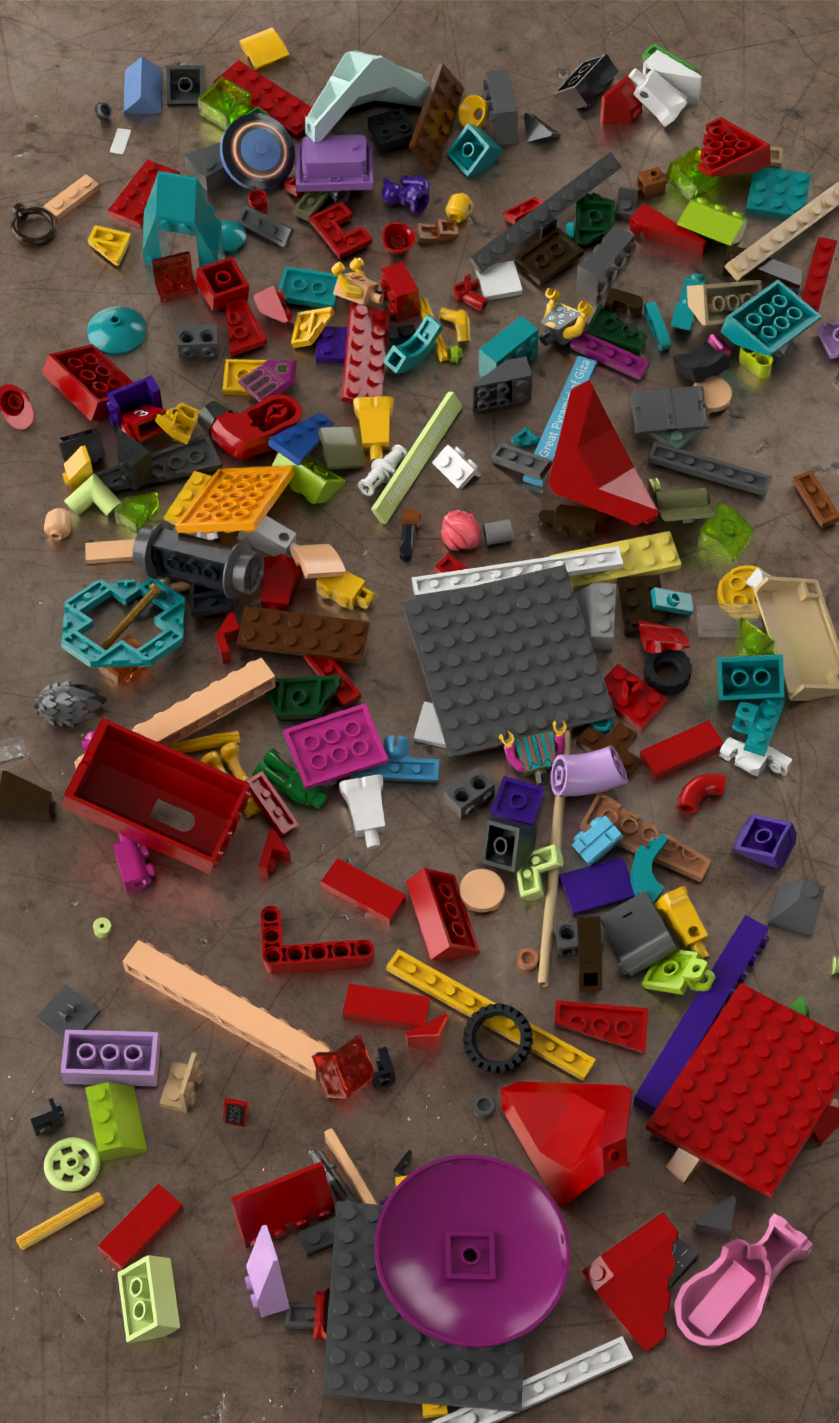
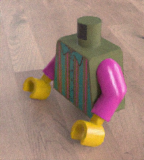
M564 720L563 727L560 729L556 728V721L553 722L555 734L553 731L514 739L513 734L508 731L509 738L507 740H504L502 734L499 735L500 741L505 744L504 750L508 762L518 772H523L524 776L535 775L537 785L539 786L550 783L548 772L552 770L555 758L558 755H563L565 751L564 732L567 727Z

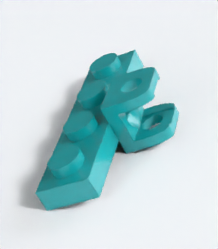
M763 698L760 707L746 702L739 703L732 728L737 732L748 735L744 746L745 751L765 756L785 706L786 698Z

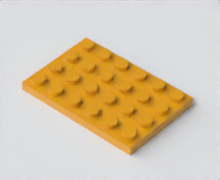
M294 465L218 469L175 525L177 533L194 534L196 532H205L210 534L217 531L231 533L234 531L252 532L256 530L295 475Z

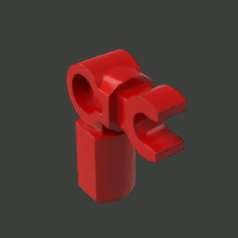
M467 274L464 277V281L454 285L453 299L456 302H465V304L483 312L487 308L488 299L471 291L478 287L479 279L477 278L471 282V275Z

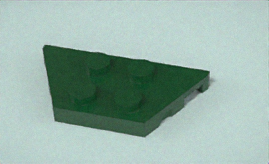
M593 192L592 195L586 194L576 202L575 243L580 247H584L603 240L614 227L615 201L603 198Z
M341 675L276 678V687L266 692L278 720L320 718L341 686L343 678Z

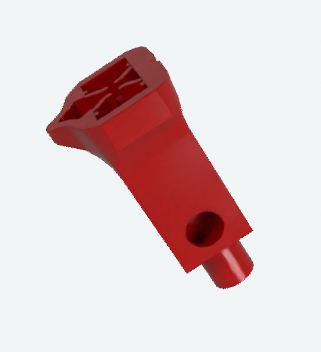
M284 554L264 557L261 606L267 609L290 611L297 584L304 574L301 566H296L293 558H289Z

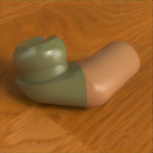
M163 576L159 579L160 582L177 593L190 590L189 583L182 581L176 583L170 578Z

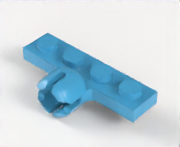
M391 735L384 739L383 744L388 757V763L350 775V777L355 779L372 775H383V780L438 783L439 759L412 758L409 756L410 743L408 738L399 736L398 746H395L394 735Z

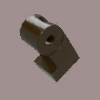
M611 287L605 301V310L611 314L614 311L626 314L630 318H638L642 315L643 299L638 295Z

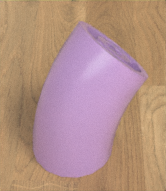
M612 746L583 754L558 755L552 765L551 787L556 796L590 795L608 791L628 783L624 765Z

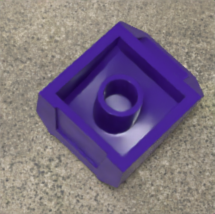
M752 814L738 834L733 844V850L757 862L781 868L785 866L787 858L796 845L797 832L792 822Z

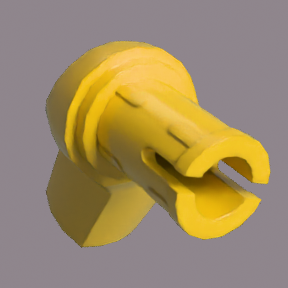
M442 307L440 312L445 314H439V319L454 323L458 344L469 343L470 319L468 313L462 309L454 311Z

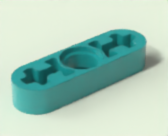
M656 302L644 303L645 317L659 351L670 349V337Z

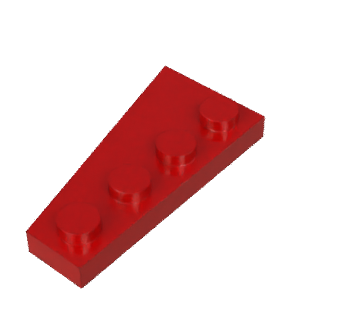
M556 1000L555 1026L645 1054L648 1008Z

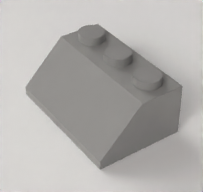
M595 582L576 591L575 595L594 650L612 651L616 584Z

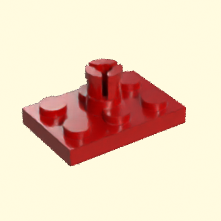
M619 664L604 677L615 713L641 732L668 704L669 699Z

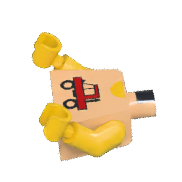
M354 258L350 262L349 266L354 271L351 273L342 274L346 268L340 261L332 267V273L338 277L333 292L334 295L362 305L372 302L380 304L384 298V293L377 291L378 283L366 278L364 271H361L365 264L362 258Z

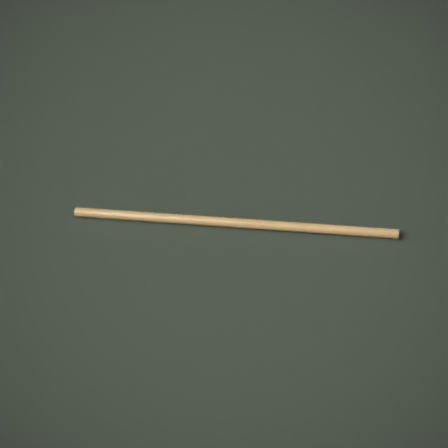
M572 729L564 732L565 751L563 755H570ZM555 795L550 845L556 844L561 851L566 797ZM559 868L548 871L537 983L542 987L549 986Z

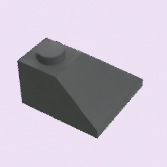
M805 880L779 884L768 925L812 937L825 886Z

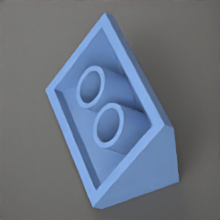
M140 57L125 70L124 114L162 113V69L144 57Z

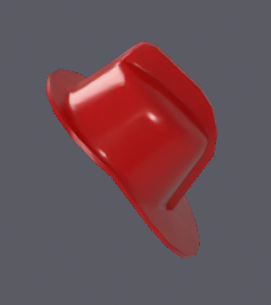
M13 384L1 386L0 411L12 427L21 430L28 428L34 420V409L29 401V396L23 389Z

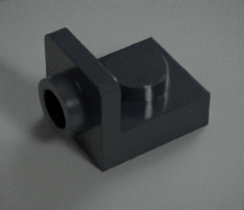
M394 321L390 322V330H387L389 341H393L394 346L405 343L416 332L413 324L396 327Z
M387 1047L379 1048L378 1058H375L379 1072L371 1074L374 1087L378 1085L380 1087L387 1086L396 1080L395 1070Z

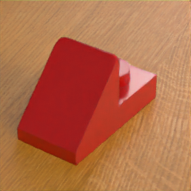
M272 828L269 829L258 866L259 876L263 878H269L270 871L275 870L276 860L291 862L290 851L275 829Z

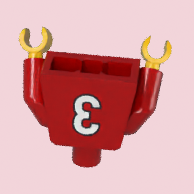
M144 405L132 411H127L122 415L121 430L135 441L141 442L164 431L155 422L158 414L162 416L167 410Z

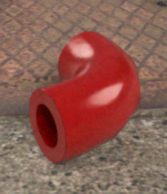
M706 773L690 780L681 790L677 800V810L686 814L697 813L700 801L704 797L709 795L723 796L727 775Z

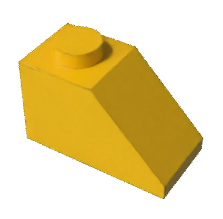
M85 445L81 446L64 464L65 473H62L65 485L70 486L72 492L93 475L91 460Z

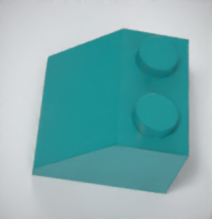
M468 123L446 154L467 177H471L492 166L503 150L481 127Z

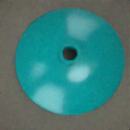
M123 306L109 307L99 311L92 317L87 327L90 344H93L102 353L107 355H123L134 351L143 343L147 333L144 318L137 311Z

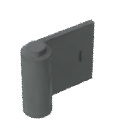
M646 891L600 916V922L620 956L621 962L618 965L624 975L629 974L632 977L679 950Z

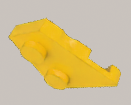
M94 225L88 238V243L114 265L119 266L132 237L131 233Z
M327 307L298 312L291 340L292 346L294 348L311 346L335 314L333 308Z

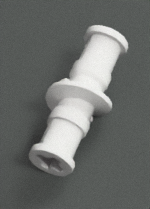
M396 444L392 447V451L383 459H375L372 462V470L368 476L358 482L361 492L371 496L378 485L388 483L396 472L395 469L408 454L407 450L401 445Z

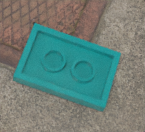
M285 266L279 289L284 291L286 295V300L284 301L286 303L316 308L332 307L334 310L338 296L334 295L333 292L338 277L331 273Z

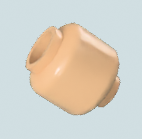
M53 509L46 515L44 531L53 540L64 539L70 535L73 519L65 509Z

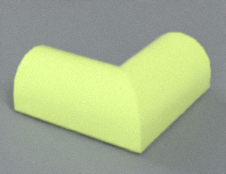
M95 473L64 500L78 516L95 503L109 517L123 504Z
M556 844L533 851L517 872L520 897L522 899L534 901L542 898L544 890L541 873L563 866V857Z

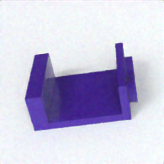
M152 375L107 393L109 402L106 405L110 412L108 417L112 426L116 425L118 430L121 429V417L127 411H132L144 405L163 408L160 388Z

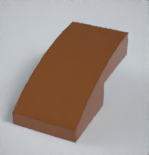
M437 219L436 224L417 223L415 228L418 243L442 242L459 236L456 220Z

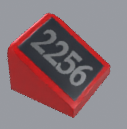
M225 1098L223 1123L245 1127L249 1115L248 1102Z

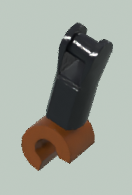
M403 509V530L399 549L400 559L403 562H409L412 559L416 528H420L422 511Z

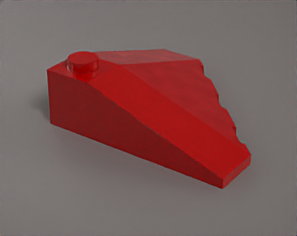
M722 117L706 124L707 134H704L703 145L705 147L701 148L700 153L702 163H698V170L709 177L751 173L771 165L770 144Z
M664 1212L600 1255L582 1270V1273L598 1295L645 1352H648L666 1337L667 1327H663L665 1311L669 1312L671 1292L667 1291L669 1276L674 1275L676 1257H672L674 1241L678 1242L679 1232Z

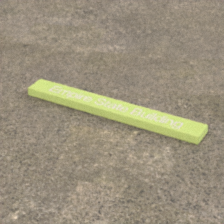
M454 392L446 394L371 508V511L381 524L388 522L462 409L463 405Z

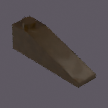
M727 245L724 266L747 248ZM768 258L741 279L761 280V282L773 283L779 280L785 286L800 288L803 270ZM723 266L722 276L733 277Z

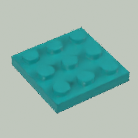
M765 167L760 171L753 172L745 213L788 219L806 206L812 174Z

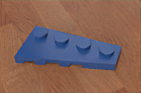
M317 413L269 438L268 446L297 466H300L303 459L307 458L310 451L315 449L321 441L318 435L320 427H334L335 423L325 415Z

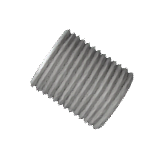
M509 519L483 524V534L487 546L514 540L513 528Z

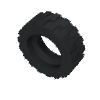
M670 649L661 653H650L644 665L645 682L662 695L678 694L690 682L692 672L690 658L680 650ZM662 663H672L678 668V674L673 679H664L658 675L657 668Z

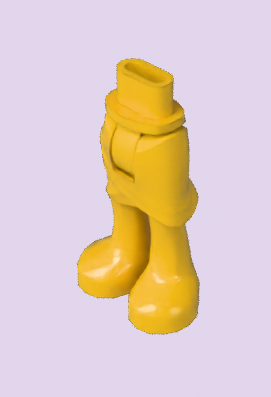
M236 742L224 745L220 750V756L216 751H212L201 759V762L227 773L222 764V758L234 777L243 781L249 779L237 760L240 749ZM251 795L244 810L247 817H251L261 811Z

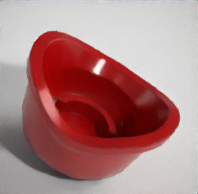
M390 222L382 232L384 247L394 255L406 253L416 241V235L412 228L402 222Z

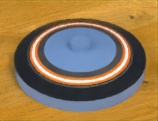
M252 113L237 118L226 128L220 143V157L226 172L237 184L250 190L265 191L278 186L289 176L295 161V149L290 134L280 122L264 114Z

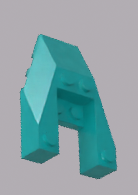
M158 172L144 210L142 252L145 265L163 268L169 253L167 231L196 236L199 267L225 259L221 220L216 218L214 214L215 209L212 204L208 203L207 195L198 178Z

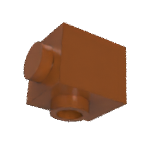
M660 167L638 172L637 187L640 189L644 199L665 193L668 179L666 174L662 173Z

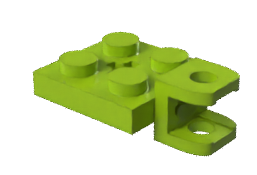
M677 950L651 965L642 985L645 989L684 995L688 986L691 990L708 991L716 976L712 971L707 970L709 965L702 959L699 952ZM704 978H708L705 983H701Z

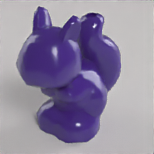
M402 176L400 179L402 187L398 183L391 182L388 178L383 179L382 197L388 205L396 204L401 200L403 205L410 204L411 211L417 215L421 214L428 206L431 184L426 178L422 176Z

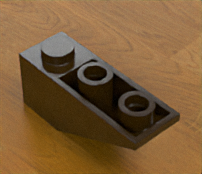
M577 916V981L579 991L602 990L600 916Z

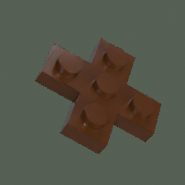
M621 722L608 736H605L589 725L576 740V744L587 752L612 746L624 765L628 779L642 765V760L627 750L636 740L637 733Z

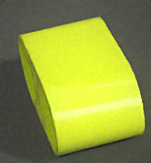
M740 347L739 362L758 378H766L771 374L772 355L767 356Z

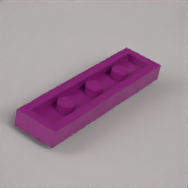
M586 332L574 338L570 343L571 349L638 380H641L650 367L649 361Z

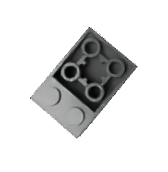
M527 357L506 360L472 384V411H482L488 408L503 407L531 400L532 373Z

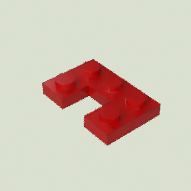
M342 201L309 217L311 225L339 260L373 244L372 237L363 226L347 234L341 229L340 224L352 219L351 211Z

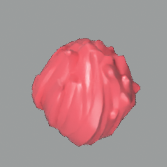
M459 510L452 511L444 516L441 530L442 540L451 550H472L477 548L480 543L481 529L472 513L468 514L465 511Z

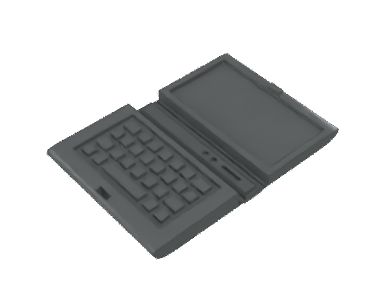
M702 386L638 391L630 394L636 435L666 432L667 429H678L679 432L709 429L704 388Z

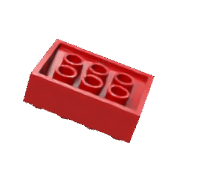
M93 344L48 354L42 372L90 421L103 419L110 415L106 405L109 402L107 393L133 383L127 375Z
M322 1161L231 1197L235 1222L246 1248L254 1247L260 1229L264 1225H267L270 1237L277 1239L285 1236L288 1231L295 1228L303 1229L310 1222L317 1219L325 1220L335 1212L333 1197Z

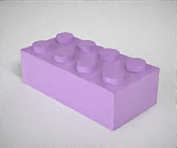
M65 1030L61 1064L63 1083L97 1085L112 1082L131 1086H157L161 1046L158 1032Z

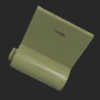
M705 488L655 492V506L664 521L683 520V523H693V519L715 517L714 512L708 507V504L711 503L710 492H706Z

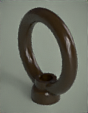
M21 203L16 204L11 209L10 214L13 216L10 226L11 231L20 242L28 245H39L49 241L55 235L57 222L53 214L41 207L25 208ZM37 214L48 220L49 229L42 236L28 237L20 232L18 224L20 221H24L28 215Z

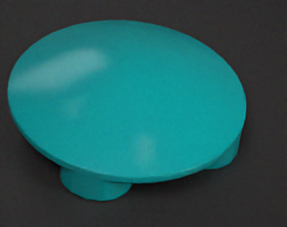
M221 221L224 251L233 254L245 242L246 231L237 222Z

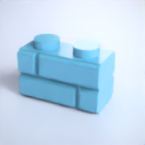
M606 815L603 818L601 816L595 818L590 823L592 827L586 832H579L573 838L575 842L571 844L590 866L595 864L625 838Z

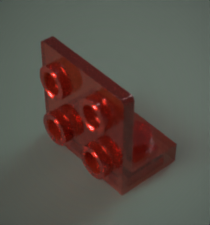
M189 251L160 257L151 261L154 283L161 303L199 294L193 276Z
M361 1035L355 1036L335 1052H317L312 1056L326 1098L347 1099L372 1079L371 1074L375 1073Z

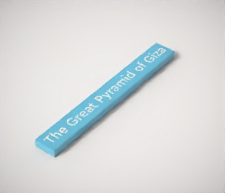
M582 356L577 357L534 452L535 455L549 459L553 464L570 391L572 388L591 379L597 366V361ZM549 471L542 480L524 474L523 481L543 487Z

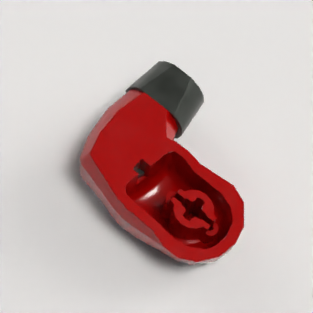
M273 394L267 396L258 404L249 407L241 414H236L219 402L212 401L202 408L197 421L203 430L228 454L239 460H247L258 454L273 450V448L268 446L269 438L298 424L302 416V409L300 404L292 397Z

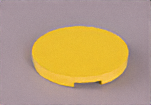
M739 566L731 569L720 580L717 589L718 603L722 610L730 617L742 622H758L763 620L753 590L754 588L746 584V581L757 568L762 570L760 567Z

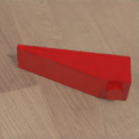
M645 203L630 216L629 230L633 234L645 240L703 256L705 254L706 240L677 225L678 223Z

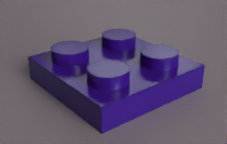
M325 326L317 337L316 363H344L347 327Z
M503 776L490 812V817L497 819L506 818L533 826L546 788Z

